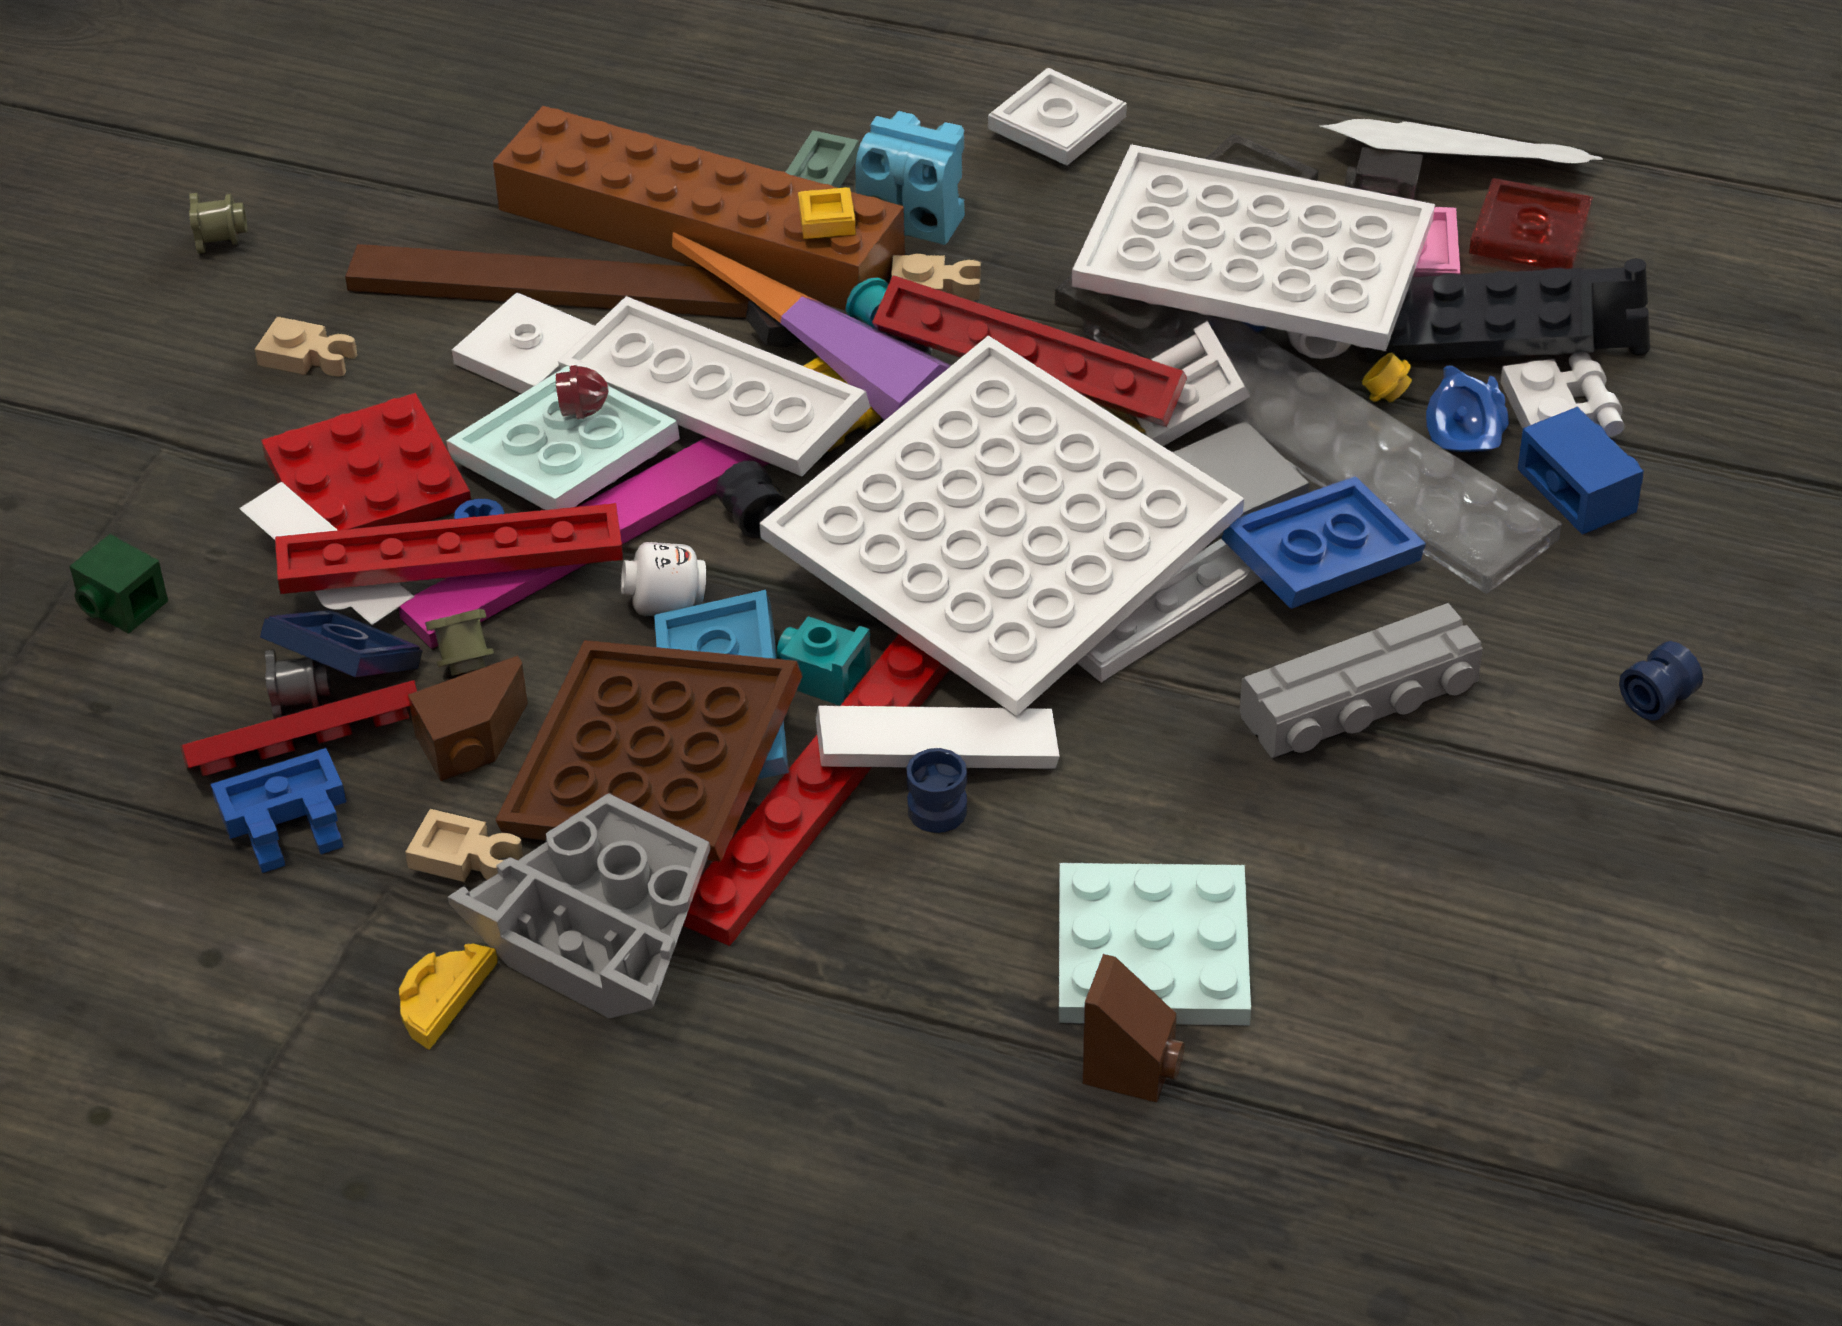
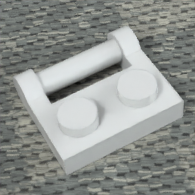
M1208 321L1193 329L1196 333L1195 335L1151 359L1178 369L1202 354H1208L1182 369L1187 376V380L1167 427L1136 417L1146 436L1161 446L1170 443L1250 397Z

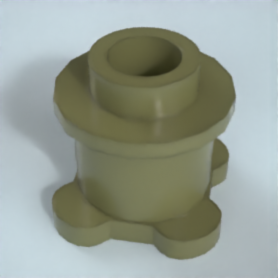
M198 193L189 194V217L197 253H206L205 243L231 240L233 245L239 244V234L248 232L244 203H234L232 194H226L225 200L200 203Z
M476 609L425 622L427 631L435 630L442 658L441 661H437L438 668L449 665L451 675L455 676L485 667L483 657L494 654L493 648L487 649L480 623V619L486 618L485 609Z

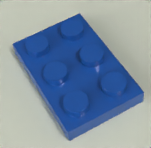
M1356 476L1239 517L1223 531L1221 538L1290 609L1418 562L1422 558L1426 545L1412 529Z

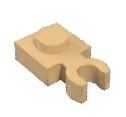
M924 254L893 255L892 276L895 275L971 301L980 299L981 262L963 260L954 265H945V256Z
M276 317L256 346L255 354L259 366L306 375L312 366L321 367V370L328 375L344 376L346 373L344 357L355 359L357 350L355 339L351 336L336 334L327 337L325 326Z
M430 809L405 854L409 869L465 882L471 869L481 871L486 880L490 879L498 873L496 865L504 861L498 859L512 857L519 860L523 857L521 839L515 835L499 833L488 837L486 822Z

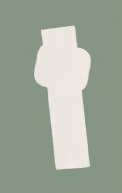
M282 482L239 508L274 540L275 536L337 530ZM401 582L315 591L323 606L333 610L352 607L371 625L414 597L400 585Z

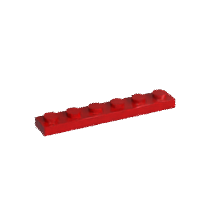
M895 275L892 276L872 321L879 331L960 358L987 336H990L1090 401L1165 427L1169 423L1187 380L1183 370Z
M616 503L275 536L277 577L280 594L623 560Z

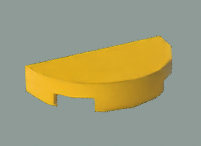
M465 944V951L448 952L436 957L435 952L425 955L408 970L399 988L400 1014L402 1022L413 1040L428 1050L431 1049L498 963L495 948L477 944Z

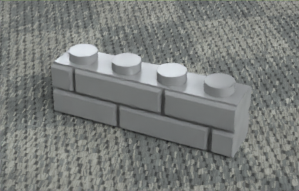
M1449 603L1242 678L1241 718L1252 733L1258 735L1259 742L1271 758L1293 750L1303 753L1314 748L1320 740L1344 731L1347 733H1357L1379 718L1395 712L1408 714L1430 699L1446 693L1449 695H1459L1467 691L1479 679L1483 649L1481 641L1467 625L1463 626L1461 617Z

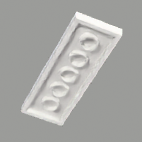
M627 296L557 361L560 370L571 365L593 369L604 378L609 387L677 420L678 425L799 476H803L870 408L867 393L862 389Z

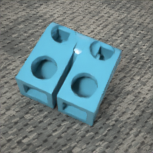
M898 111L891 119L876 116L870 124L871 132L864 136L858 149L856 158V193L904 206L905 235L946 245L965 216L964 199L958 198V183L962 178V153L964 150L963 127L947 122L940 125L937 130L921 127V121L915 115ZM925 213L935 215L938 224L927 226L922 224L920 220Z

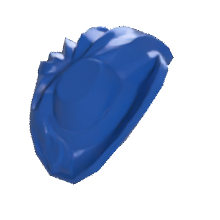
M1449 365L1444 368V379L1430 397L1426 410L1427 428L1432 441L1446 451L1483 452L1500 446L1502 434L1509 425L1508 410L1505 407V396L1499 390L1498 382L1494 376H1489L1488 382L1484 383L1481 380L1466 375L1454 366Z

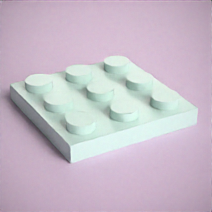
M566 366L556 373L568 372L570 366ZM555 373L446 441L449 454L454 461L545 510L576 507L579 503L607 485L614 483L618 478L647 459L654 457L658 452L680 439L677 420L609 386L606 401L602 409L595 414L578 420L576 415L562 416L557 397Z
M1060 863L1059 1023H1084V1002L1102 955L1107 954L1118 958L1177 1013L1176 1025H1250L1251 997L1245 865Z

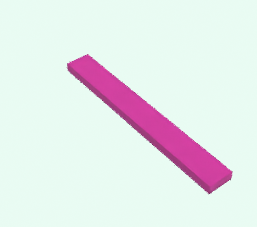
M706 437L578 507L616 503L621 542L624 544L716 493L719 478L734 464L742 461H755L765 466L769 463ZM585 564L448 577L415 594L412 599L398 607L400 619L433 649L438 646L435 630L427 631L425 622L476 609H485L486 618L480 619V622Z

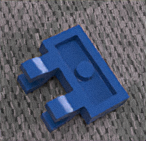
M326 748L211 784L215 803L230 839L244 834L249 835L262 873L285 866L284 857L277 842L279 836L275 827L276 824L306 815L320 854L344 847L335 823L338 821L334 806L346 803L343 784Z

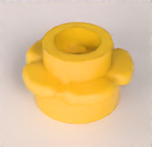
M1389 353L1382 357L1367 372L1362 384L1371 392L1369 397L1371 401L1377 402L1381 398H1385L1388 402H1393L1405 392L1412 381L1407 375L1411 367L1408 361H1400L1393 353Z

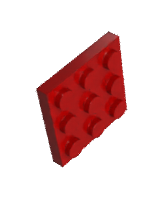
M416 393L393 398L384 403L351 413L341 414L335 418L299 429L289 430L261 440L264 456L277 482L284 483L337 530L427 522L455 513L461 504L471 500L468 486Z

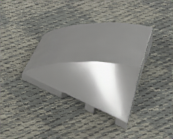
M608 793L547 832V842L519 860L508 857L496 865L498 873L471 891H468L463 886L447 897L449 905L490 948L496 949V954L508 967L607 1018H613L654 1007L709 855L710 844L708 841Z

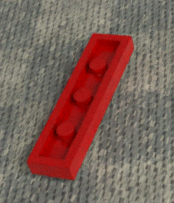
M415 681L401 683L180 745L185 766L190 768L199 765L202 776L237 767L234 755L254 749L258 750L260 760L294 751L292 739L315 733L319 744L351 735L350 723L368 717L373 718L375 727L408 719L407 707L410 706L408 694L417 692Z

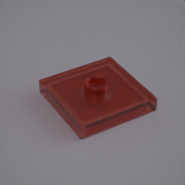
M1492 178L1470 239L1469 254L1547 269H1573L1591 213L1593 197Z

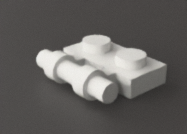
M1587 352L1574 353L1570 357L1569 364L1572 371L1560 372L1554 359L1531 361L1502 367L1500 383L1522 429L1578 406L1595 424L1600 425L1605 430L1608 437L1617 436L1624 430V423L1621 419L1622 407L1615 394L1607 391L1605 387L1606 375L1598 362L1592 361ZM1586 396L1588 402L1576 404L1575 397Z

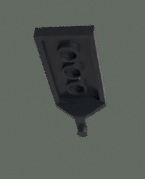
M1634 258L1626 261L1623 268H1551L1536 271H1497L1481 274H1443L1440 276L1412 277L1386 351L1366 348L1367 362L1377 363L1389 353H1393L1400 361L1594 352L1596 349L1629 347V351L1632 354H1646L1651 348L1649 311L1645 307L1648 304L1646 262L1642 259Z

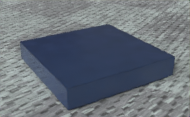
M332 610L269 616V618L264 619L260 634L262 639L354 677L418 669L423 652L422 649H419L420 646Z

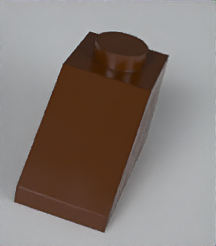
M518 655L408 694L415 736L440 781L472 771L497 760L528 704L523 664Z
M1107 954L1102 955L1084 1002L1083 1084L1158 1102L1165 1079L1176 1080L1183 1060L1185 1043L1175 1040L1177 1013L1118 958Z

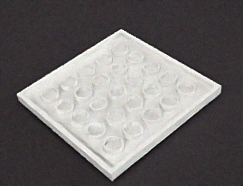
M987 336L761 521L760 533L761 538L1018 716L1243 514L1244 498L995 339Z

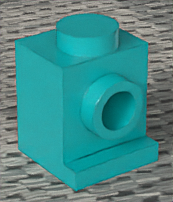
M808 616L799 629L792 627L785 629L777 646V658L797 661L803 676L797 691L840 706L871 669L870 630L858 626L856 631L853 632Z

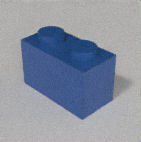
M1578 406L1523 428L1517 469L1582 535L1637 512L1644 471L1633 457L1628 456L1607 436L1605 430L1600 425L1595 424Z

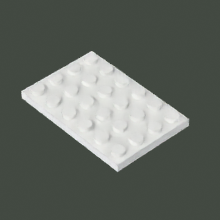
M1130 145L1072 269V287L1087 289L1100 294H1111L1145 301L1149 304L1184 309L1202 315H1213L1242 321L1255 326H1266L1300 333L1309 337L1339 341L1362 348L1386 351L1432 225L1435 204Z

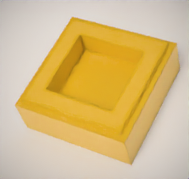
M850 188L798 192L803 239L856 235Z

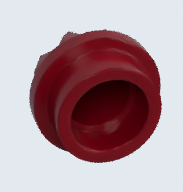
M571 365L568 372L556 373V390L562 416L576 415L577 419L581 420L602 409L609 389L608 384L597 371L587 367Z

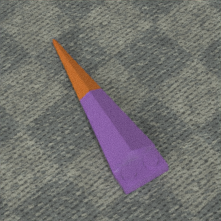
M673 232L672 247L695 261L757 304L812 349L849 385L866 391L870 406L884 420L952 366Z

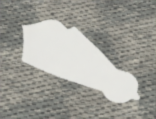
M1352 119L1338 124L1320 125V127L1347 135L1378 149L1540 158L1562 163H1585L1590 160H1602L1601 157L1593 156L1585 151L1568 146L1525 143L1404 121L1402 123H1391L1371 119Z

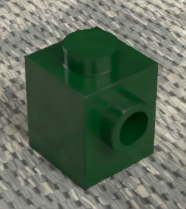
M111 534L69 566L76 590L74 597L82 611L92 618L99 617L128 634L168 602L159 560Z

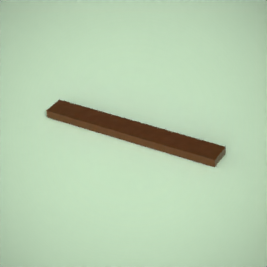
M357 244L345 275L348 291L504 302L508 301L515 293H520L547 305L613 309L627 296L667 313L746 318L748 301H750L745 295L704 267Z

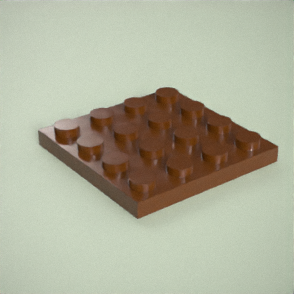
M584 640L495 821L501 833L547 841V832L609 793L708 841L710 852L707 860L721 862L803 677L797 661Z

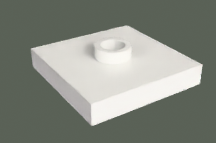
M1047 68L988 115V129L1060 163L1069 165L1126 118L1127 103Z
M515 293L452 349L453 361L455 365L522 394L558 372L560 367L557 361L585 336L594 325L520 293Z

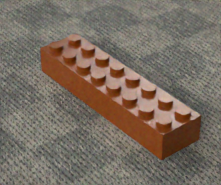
M542 106L493 161L498 206L501 211L693 267H702L672 247L673 232L754 271H762L763 275L825 305L845 311L848 297L856 285L869 278L876 277L886 281L892 273L893 255H905L904 206L883 201L876 197L851 192L856 235L803 239L798 192L836 189L837 187L790 175L783 171H776L743 162L736 158L707 152L693 146L664 140L646 133L621 128L603 121L585 118L556 108Z

